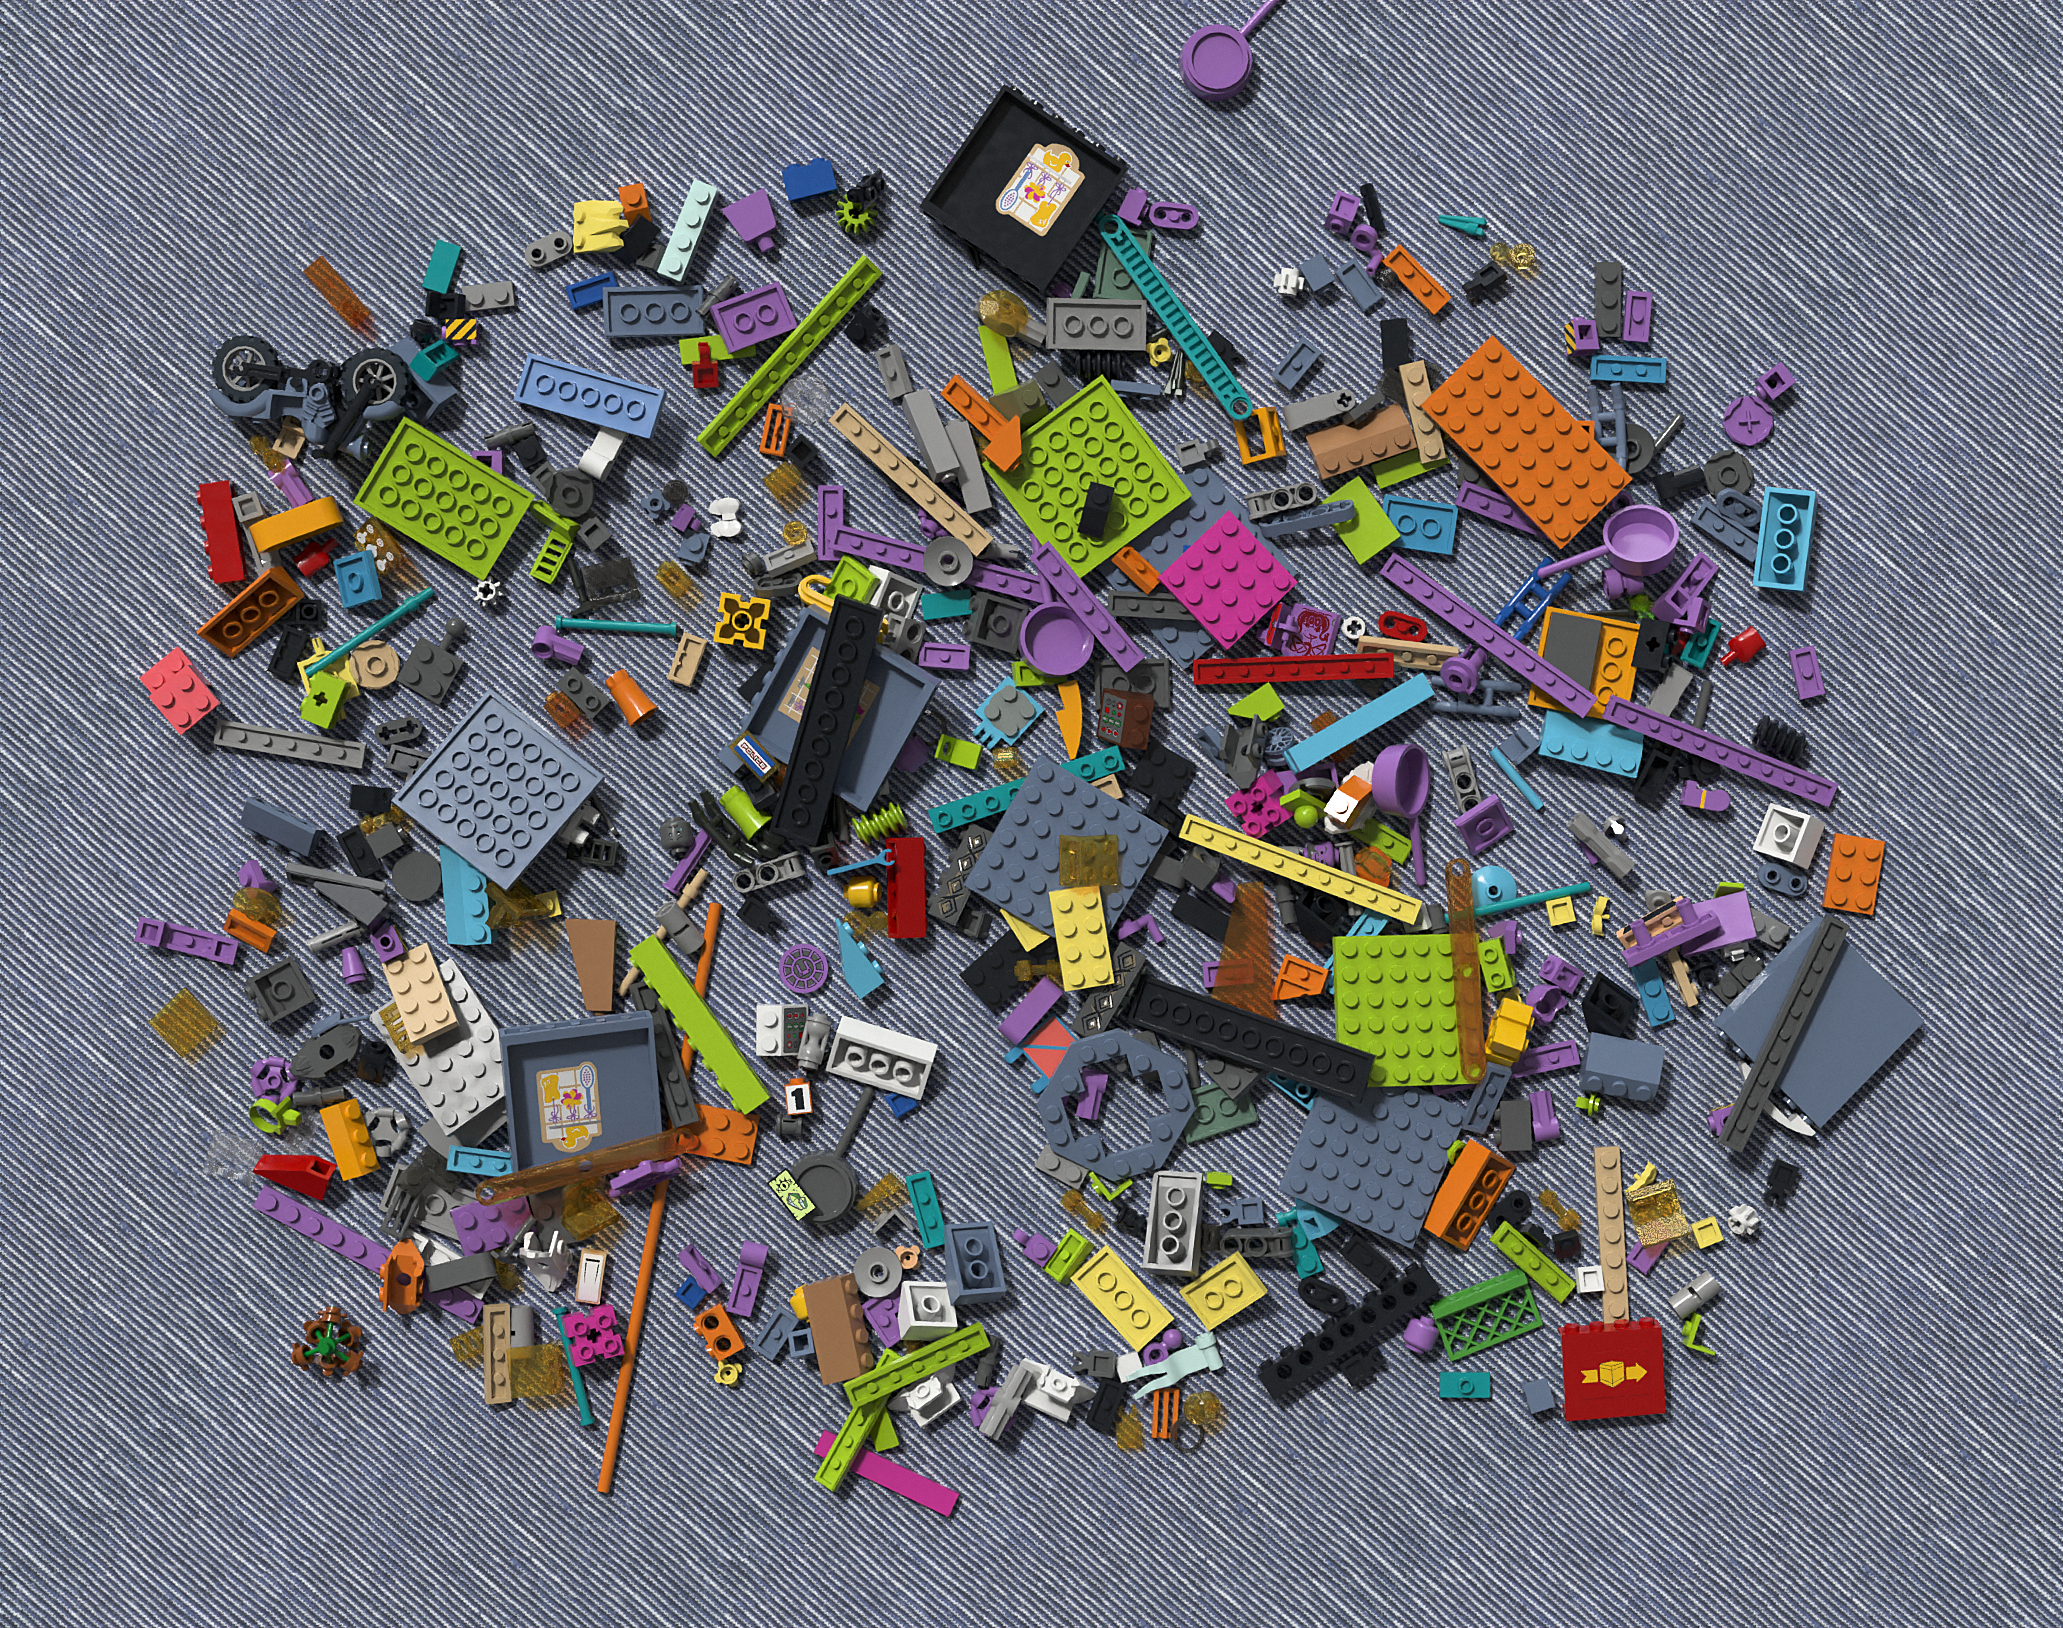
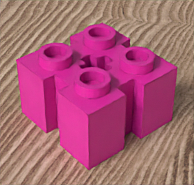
M1272 768L1259 776L1252 783L1251 788L1239 789L1224 800L1235 817L1241 815L1245 821L1241 827L1248 836L1255 839L1263 836L1273 827L1280 825L1295 814L1280 806V798L1284 795L1279 788L1283 784Z
M606 1303L589 1308L590 1315L586 1316L580 1311L560 1316L564 1335L568 1338L572 1337L573 1344L567 1345L573 1366L578 1367L595 1362L594 1355L598 1354L604 1359L625 1354L620 1334L612 1331L611 1326L617 1325L612 1304ZM591 1329L598 1333L593 1341L587 1339Z

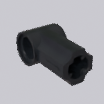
M1699 464L1676 472L1669 471L1652 477L1659 501L1680 495V492L1706 484L1703 470Z

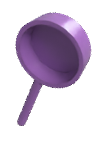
M1267 0L1239 31L1220 24L1205 26L1196 31L1185 42L1179 56V72L1186 87L1196 96L1209 101L1227 100L1240 93L1249 82L1253 70V57L1245 38L1280 0Z
M1650 505L1624 507L1613 513L1606 521L1603 528L1604 545L1538 570L1537 574L1540 578H1545L1604 555L1607 556L1609 562L1617 570L1633 576H1648L1665 569L1675 556L1679 537L1678 525L1669 513L1658 507Z
M1031 533L1030 539L1034 553L1042 545ZM1036 566L1044 604L1033 609L1025 618L1019 635V651L1025 664L1035 673L1049 678L1064 677L1077 671L1088 661L1094 647V634L1069 604L1053 602L1050 582Z
M1418 744L1391 745L1386 747L1375 761L1372 772L1373 798L1376 805L1385 814L1408 818L1416 883L1419 886H1424L1426 877L1418 815L1424 809L1429 795V761L1426 752Z

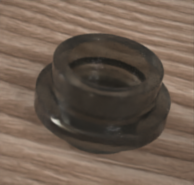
M1385 266L1376 272L1378 275L1377 281L1383 288L1394 290L1397 287L1396 283L1400 279L1390 267Z
M679 480L667 482L663 488L665 500L673 505L683 503L688 496L687 486Z

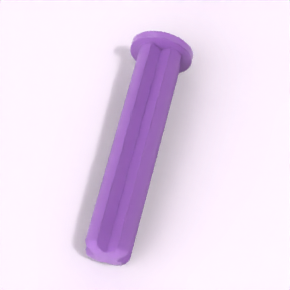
M703 828L666 884H662V886L678 896L680 894L678 891L712 841V838Z

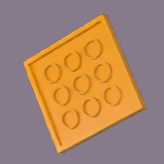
M1547 606L1537 649V655L1541 658L1544 656L1552 612L1602 621L1589 692L1598 699L1586 716L1606 720L1602 718L1611 694L1628 701L1631 699L1636 669L1631 667L1640 625ZM1531 682L1527 705L1575 714Z

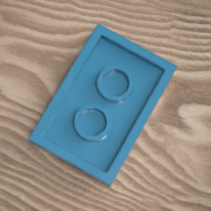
M1385 494L1382 509L1402 536L1391 544L1390 547L1452 555L1459 506Z

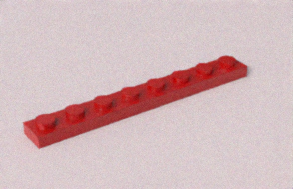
M1394 653L1193 660L1194 685L1394 678Z

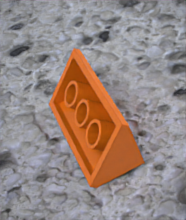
M282 566L270 568L197 630V635L233 658L304 597V593Z

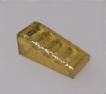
M1016 747L995 748L992 750L993 767L995 769L1018 766Z
M396 1002L381 1010L379 1014L398 1051L406 1054L415 1047L411 1044L409 1037L402 1041L401 1038L407 1034L406 1029L397 1033V1030L404 1026L403 1020L395 1026L392 1024L401 1018L400 1012L390 1019L387 1016L398 1008Z
M890 1170L856 1204V1208L861 1211L902 1189L905 1183L893 1170Z
M483 1324L449 1339L458 1363L484 1352V1345L478 1334L480 1331L483 1332ZM469 1336H473L478 1348L473 1349ZM460 1340H463V1341H464V1344H465L466 1349H467V1351H468V1352L465 1353V1354H464V1352H463V1350H462V1347H461V1345H460V1343H459Z

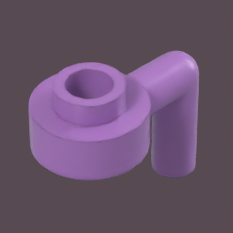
M1359 225L1355 228L1351 241L1357 249L1370 253L1372 259L1366 268V273L1374 275L1383 260V254L1376 246L1378 235L1371 226Z
M1150 914L1133 922L1128 918L1117 924L1119 929L1115 931L1118 939L1121 940L1147 926L1155 943L1164 939L1154 918Z

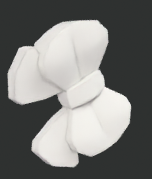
M723 498L714 500L710 504V513L722 515L723 521L717 522L710 527L712 533L717 537H734L741 534L743 526L737 520L738 515L736 514L741 508V503L738 499Z

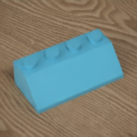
M1765 487L1752 586L1806 594L1819 497L1816 491Z
M1546 708L1538 740L1540 746L1536 748L1535 755L1635 779L1642 757L1644 734L1613 722L1587 716L1582 719L1577 714Z
M440 844L448 944L479 945L494 943L498 940L493 881L448 846Z

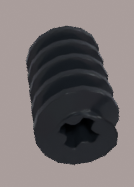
M1077 350L1074 372H1077L1078 379H1082L1084 373H1086L1088 380H1091L1095 373L1097 378L1105 374L1108 382H1111L1114 376L1117 377L1118 381H1122L1125 374L1127 352L1123 359H1121L1119 351H1116L1113 358H1111L1109 350H1106L1103 357H1101L1100 350H1096L1093 356H1091L1090 350H1085L1083 355H1081L1080 350Z
M1764 715L1759 720L1751 736V740L1755 737L1758 738V746L1766 741V750H1769L1773 745L1776 746V755L1784 750V759H1787L1791 754L1794 755L1792 762L1794 764L1800 759L1808 742L1805 733L1801 732L1797 735L1795 728H1791L1788 731L1787 724L1779 726L1777 719L1770 722V716Z

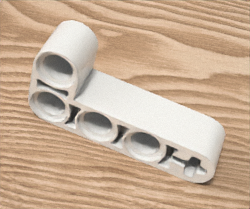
M601 427L591 448L587 449L583 454L578 469L604 482L629 434Z

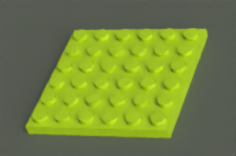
M1103 375L1099 376L1021 434L1022 456L1019 459L1022 462L1013 473L1008 470L1004 474L989 460L982 463L984 469L1039 543L1043 546L1049 541L1080 579L1192 496ZM1090 481L1115 488L1101 539L1077 532Z
M1479 933L1332 937L1336 1041L1377 1055L1367 1087L1478 1084L1484 1069L1483 1061L1480 1060L1483 1053L1480 960L1475 946L1479 943Z

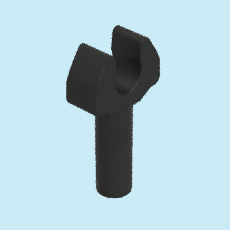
M1164 326L1147 335L1146 344H1153L1160 338L1170 335V333ZM1136 351L1130 355V358L1141 359L1145 357L1146 353L1145 351Z

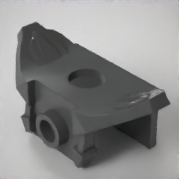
M1254 714L1252 725L1238 731L1230 724L1225 725L1224 737L1221 738L1220 742L1221 750L1218 752L1220 759L1225 761V769L1241 789L1251 788L1261 768L1268 730L1258 714ZM1247 748L1246 756H1243L1242 753Z
M350 1024L335 1025L326 1030L325 1034L320 1038L311 1037L302 1043L303 1048L297 1051L298 1053L291 1061L289 1071L292 1076L321 1080L330 1075V1070L336 1073L346 1067L347 1063L345 1061L348 1060L350 1062L358 1058L363 1036L359 1027ZM331 1045L334 1048L335 1053L331 1059H324L321 1056L320 1050L322 1046Z

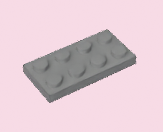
M1047 298L1046 349L1146 351L1147 300Z
M397 1162L379 1210L388 1212L399 1185H403L423 1194L412 1223L459 1240L450 1210L486 1198L487 1196ZM406 1192L402 1193L393 1213L394 1216L398 1215L407 1195ZM412 1195L402 1219L406 1220L416 1198Z

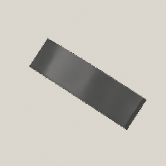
M546 461L529 478L545 495L546 485L550 477L557 470L549 461ZM591 509L578 517H568L579 524L580 527L577 533L593 552L613 536Z

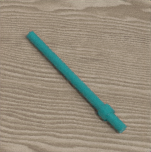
M429 586L416 596L412 597L411 595L403 601L404 604L305 669V673L309 678H312L318 671H322L408 612L413 613L419 609V605L434 596L435 593Z
M1584 882L1483 906L1463 907L1461 911L1444 914V920L1446 924L1462 920L1469 922L1476 920V917L1589 892L1591 888L1589 882Z

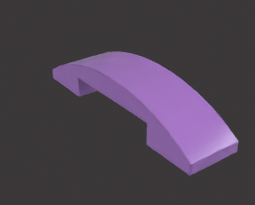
M140 917L134 938L136 942L173 949L231 965L234 964L239 940L146 917Z

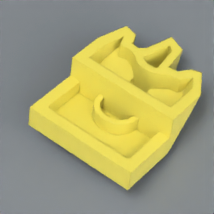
M590 200L574 203V253H608L624 246L623 240L620 239L619 235L628 229L629 225L627 220L620 219V214L623 212L624 207L618 201Z

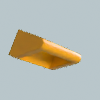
M1276 406L1253 410L1251 417L1258 416L1266 450L1265 454L1251 457L1244 423L1233 420L1242 465L1286 455Z

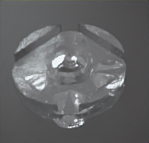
M806 374L799 375L791 379L782 389L780 395L782 413L786 418L798 425L808 426L816 424L829 411L831 405L829 390L826 389L819 378ZM803 394H807L808 399L812 400L811 405L803 406L802 402L799 401V396L803 397Z

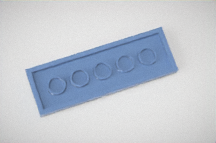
M528 353L514 401L653 440L667 392Z

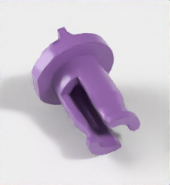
M1470 643L1459 657H1451L1443 663L1440 675L1443 682L1451 690L1470 695L1479 683L1478 672L1482 664L1486 663L1489 658L1488 651L1482 646L1472 655L1471 649L1473 646Z

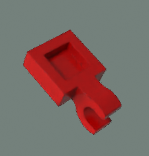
M699 342V361H692L693 388L719 387L717 360H710L708 342Z

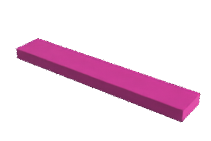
M824 1429L813 1453L826 1458L838 1435ZM861 1447L849 1469L949 1517L959 1496L958 1492L864 1447Z

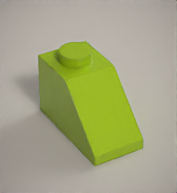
M1268 682L1225 711L1228 715L1253 719L1254 714H1258L1262 721L1268 719L1271 723L1283 715L1280 710L1285 708V706Z

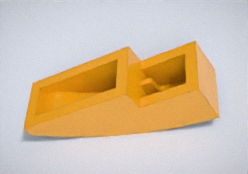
M1077 679L1057 685L1064 710L1057 711L1055 714L1070 760L1076 758L1082 730V705Z

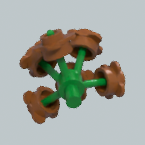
M336 1306L326 1307V1311H318V1315H322V1317L316 1321L308 1320L303 1324V1328L306 1330L305 1341L310 1344L318 1343V1347L311 1349L306 1344L300 1346L298 1342L292 1345L294 1351L291 1353L293 1364L300 1366L303 1371H307L309 1364L314 1361V1354L320 1353V1356L315 1358V1364L321 1367L324 1376H331L338 1368L345 1370L344 1376H348L351 1372L356 1373L363 1364L361 1357L364 1352L360 1350L357 1354L350 1350L345 1355L337 1350V1344L340 1343L345 1347L351 1346L352 1349L358 1348L360 1346L359 1338L363 1335L362 1329L359 1326L352 1325L349 1320L342 1322V1318H348V1315L341 1313V1309ZM342 1323L343 1328L339 1329L337 1339L332 1338L333 1326H339Z

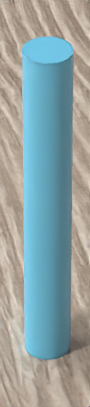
M1497 747L1489 752L1490 756L1536 810L1540 809L1544 805L1541 799Z

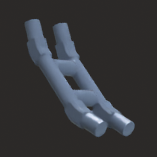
M1620 383L1610 385L1614 411L1601 413L1602 406L1597 386L1587 387L1591 421H1595L1594 440L1602 448L1617 446L1616 462L1626 471L1628 447L1626 442L1625 400ZM1615 421L1616 436L1603 438L1602 423Z
M1432 676V686L1448 687L1443 682L1441 676ZM1479 679L1475 689L1484 690L1483 705L1469 704L1468 693H1459L1458 703L1430 701L1429 704L1430 711L1517 718L1519 716L1518 708L1493 706L1494 691L1520 693L1521 684Z

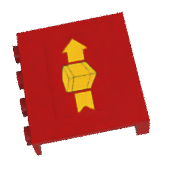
M1643 1317L1639 1321L1631 1322L1626 1319H1618L1614 1323L1606 1324L1601 1321H1593L1589 1325L1579 1326L1576 1323L1565 1324L1564 1327H1558V1332L1561 1336L1565 1402L1562 1404V1413L1566 1421L1666 1413L1662 1327L1657 1319Z

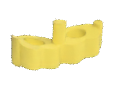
M1599 896L1596 900L1591 926L1592 934L1603 936L1602 919L1609 920V915L1603 914L1607 900L1610 899L1608 897Z
M1648 1162L1641 1176L1637 1173L1634 1174L1633 1177L1637 1181L1625 1192L1632 1198L1642 1195L1646 1190V1185L1655 1180L1657 1168Z

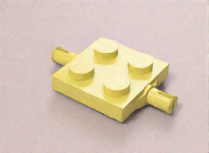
M321 637L311 640L316 654L307 660L297 663L307 696L311 690L309 688L311 678L307 676L304 670L332 652L325 651ZM348 653L322 670L352 682L345 702L361 696L359 686L353 680L349 671L350 658ZM324 695L320 696L323 703H327L328 699L324 698ZM342 707L341 715H339L337 721L347 718L344 707Z

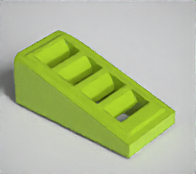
M551 530L529 574L554 586L575 541H569L559 533ZM555 539L566 544L565 548L563 549L552 544L553 540ZM549 548L561 553L560 558L548 553ZM545 557L557 562L556 566L554 567L543 562ZM540 567L551 570V575L539 571Z

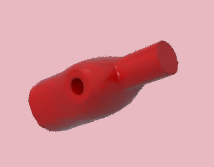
M333 537L322 546L312 541L292 560L307 579H310L317 572L329 566L331 560L328 553L339 544Z
M1750 626L1728 641L1731 651L1719 660L1724 667L1736 659L1745 664L1767 645L1758 632Z

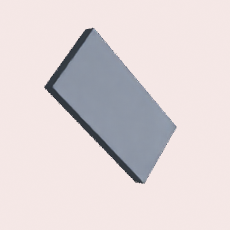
M703 285L602 287L604 338L705 336L704 320L695 312L704 302Z

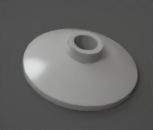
M950 536L940 537L931 542L926 548L923 556V567L927 576L933 582L942 586H954L963 582L971 573L973 556L969 547L962 540ZM947 555L951 556L953 562L946 563L944 557Z
M873 1247L864 1251L857 1258L853 1273L858 1288L864 1294L871 1297H884L897 1289L902 1279L903 1270L901 1262L895 1253L883 1247ZM882 1268L884 1274L879 1278L876 1275V1271Z

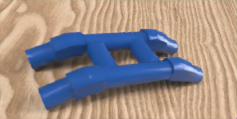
M1546 556L1493 620V623L1501 628L1514 610L1521 614L1526 620L1513 635V638L1519 642L1524 639L1544 614L1547 606L1554 602L1573 579L1569 572H1565L1549 592L1537 583L1541 579L1537 572L1539 569L1554 563V560L1549 556ZM1530 590L1542 599L1533 611L1521 602Z

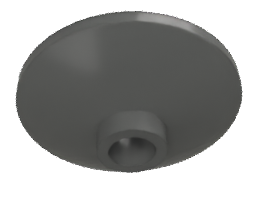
M1626 424V442L1628 447L1626 472L1634 474L1642 471L1649 465L1654 456L1655 444L1652 435L1646 428L1637 424ZM1616 430L1612 433L1610 437L1616 436ZM1636 445L1637 451L1635 454H1632L1631 448ZM1617 446L1607 447V453L1616 461Z

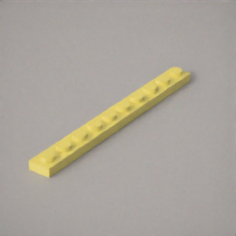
M1189 813L1185 817L1178 836L1413 925L1423 902Z

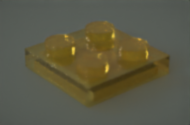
M184 987L148 1021L182 1058H185L220 1024L187 987Z

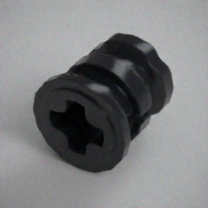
M1124 1203L1113 1225L1121 1224L1123 1229H1130L1133 1234L1137 1235L1145 1221L1146 1215L1137 1214L1135 1209L1129 1210L1127 1208L1128 1205Z

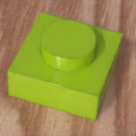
M1206 1171L1205 1181L1206 1183H1211V1188L1225 1189L1226 1185H1232V1174Z

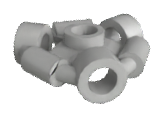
M378 1107V1110H368L363 1117L376 1156L391 1157L395 1151L402 1149L409 1138L407 1134L409 1128H411L410 1121L405 1113L397 1112L395 1108ZM377 1116L380 1122L378 1127L371 1131L368 1128ZM394 1117L402 1132H396L393 1128L391 1120ZM378 1140H388L391 1142L392 1147L376 1146V1142Z

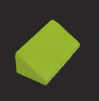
M543 500L531 502L529 509L533 517L569 541L574 539L580 527L579 524L568 517L556 513L551 508L552 506Z
M1070 1228L1042 1269L1058 1282L1068 1285L1071 1281L1070 1277L1080 1268L1095 1245Z
M886 1404L870 1431L877 1452L900 1445L899 1437Z

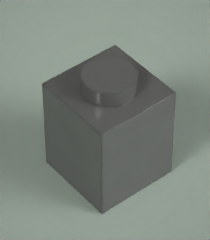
M396 822L365 838L377 859H382L407 845L405 839L408 836L402 825L397 826Z

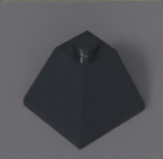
M1308 885L1294 904L1300 934L1319 950L1336 934L1349 914L1346 899Z
M1600 971L1596 973L1581 1003L1587 1030L1590 1034L1594 1032L1618 1037L1625 1030L1639 1000Z

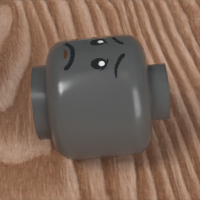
M673 817L664 820V824L660 826L659 832L662 848L666 851H672V855L687 853L686 849L694 843L691 823L685 821L683 817Z

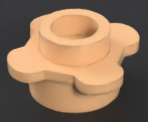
M913 1245L908 1248L898 1246L895 1253L901 1262L902 1270L910 1268L917 1270L920 1267L921 1263L918 1261L920 1249L918 1246ZM907 1255L910 1256V1260H906L905 1257Z

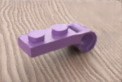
M747 1240L744 1241L726 1311L751 1317L769 1246Z

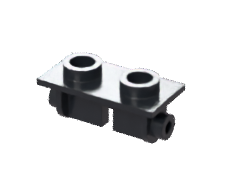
M878 169L872 175H865L856 187L849 189L847 199L852 203H862V210L868 208L884 193L885 179L882 178L881 169Z

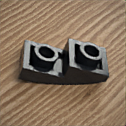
M639 213L627 231H623L619 235L620 239L623 240L624 246L609 253L629 266L649 246L661 229Z
M301 599L272 625H321V599Z

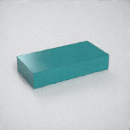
M437 239L422 287L441 294H448L463 248Z
M970 589L921 595L924 621L971 615L972 610L969 609Z

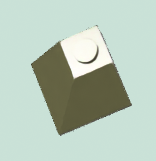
M1034 378L988 397L989 403L1008 421L1015 415L1020 418L1021 434L1049 414L1042 393Z

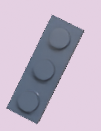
M1704 500L1690 519V522L1749 563H1753L1756 559L1759 537Z
M1487 1061L1464 1112L1461 1129L1485 1134L1512 1074L1510 1067Z

